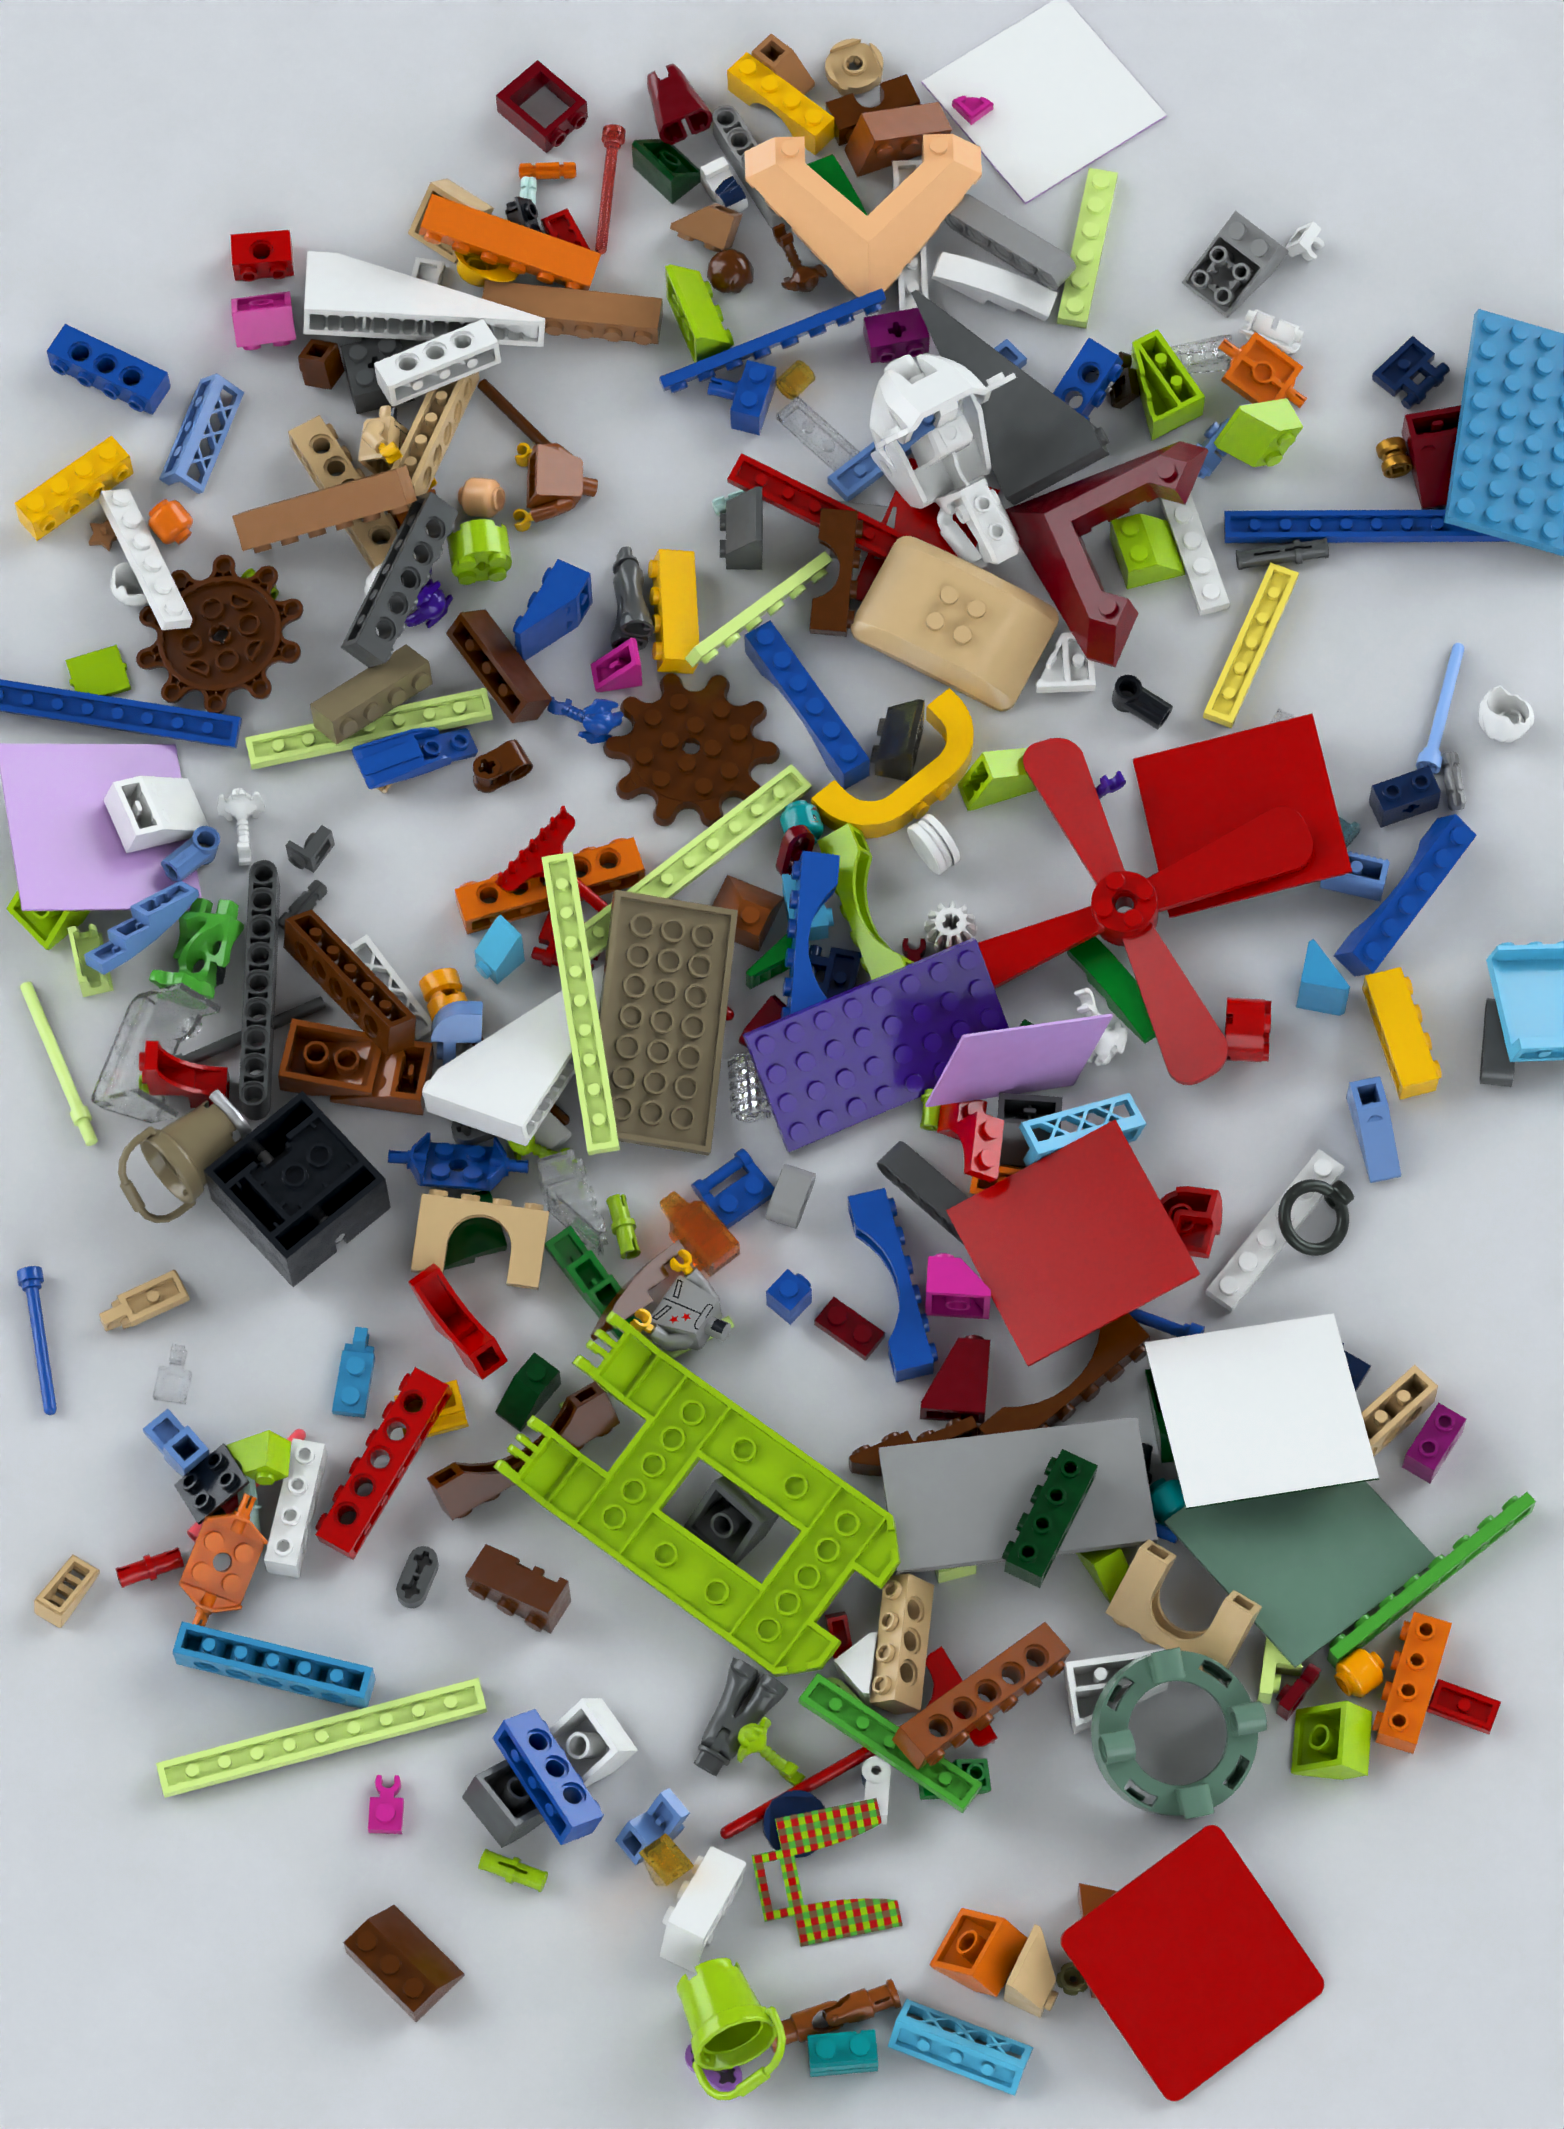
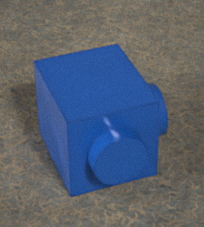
M787 1269L766 1291V1305L791 1325L812 1303L811 1284L803 1275L799 1273L795 1275Z

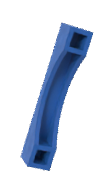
M771 620L745 634V653L759 673L779 690L794 709L812 737L827 768L839 785L845 790L870 776L869 757Z
M1457 814L1440 817L1434 821L1420 840L1414 860L1398 885L1382 904L1349 934L1333 955L1354 977L1375 972L1477 836Z
M802 851L799 861L793 862L791 879L796 880V890H791L789 908L794 909V919H789L787 938H792V946L787 948L785 955V967H790L789 978L785 977L783 983V996H787L788 999L787 1007H782L781 1018L827 999L812 971L809 958V934L813 918L822 905L833 896L838 885L840 855Z
M885 1188L848 1196V1212L855 1237L869 1246L881 1258L890 1272L897 1289L899 1313L894 1331L888 1341V1356L895 1381L900 1382L933 1374L934 1362L938 1361L937 1350L934 1342L928 1343L926 1333L930 1332L929 1322L926 1313L920 1314L918 1303H922L918 1284L912 1285L910 1274H914L910 1256H904L901 1247L906 1243L902 1227H896L893 1217L897 1216L894 1198L887 1197Z

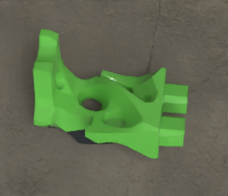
M197 898L190 906L189 912H184L179 918L180 936L173 958L178 960L179 972L153 969L150 974L149 981L159 987L158 993L160 995L172 997L192 1005H210L211 999H214L215 988L224 983L226 966L230 962L231 948L244 930V924L237 920L239 905L231 900L220 899L216 914L211 913L212 902L207 899ZM199 960H204L205 964L201 971L194 973V965Z

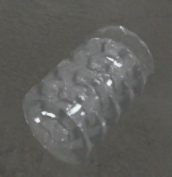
M750 1053L735 1054L727 1061L728 1069L730 1070L728 1077L731 1082L729 1084V1091L732 1093L730 1103L733 1105L731 1107V1115L739 1121L747 1123L768 1120L771 1117V1111L765 1108L769 1107L767 1098H763L766 1095Z

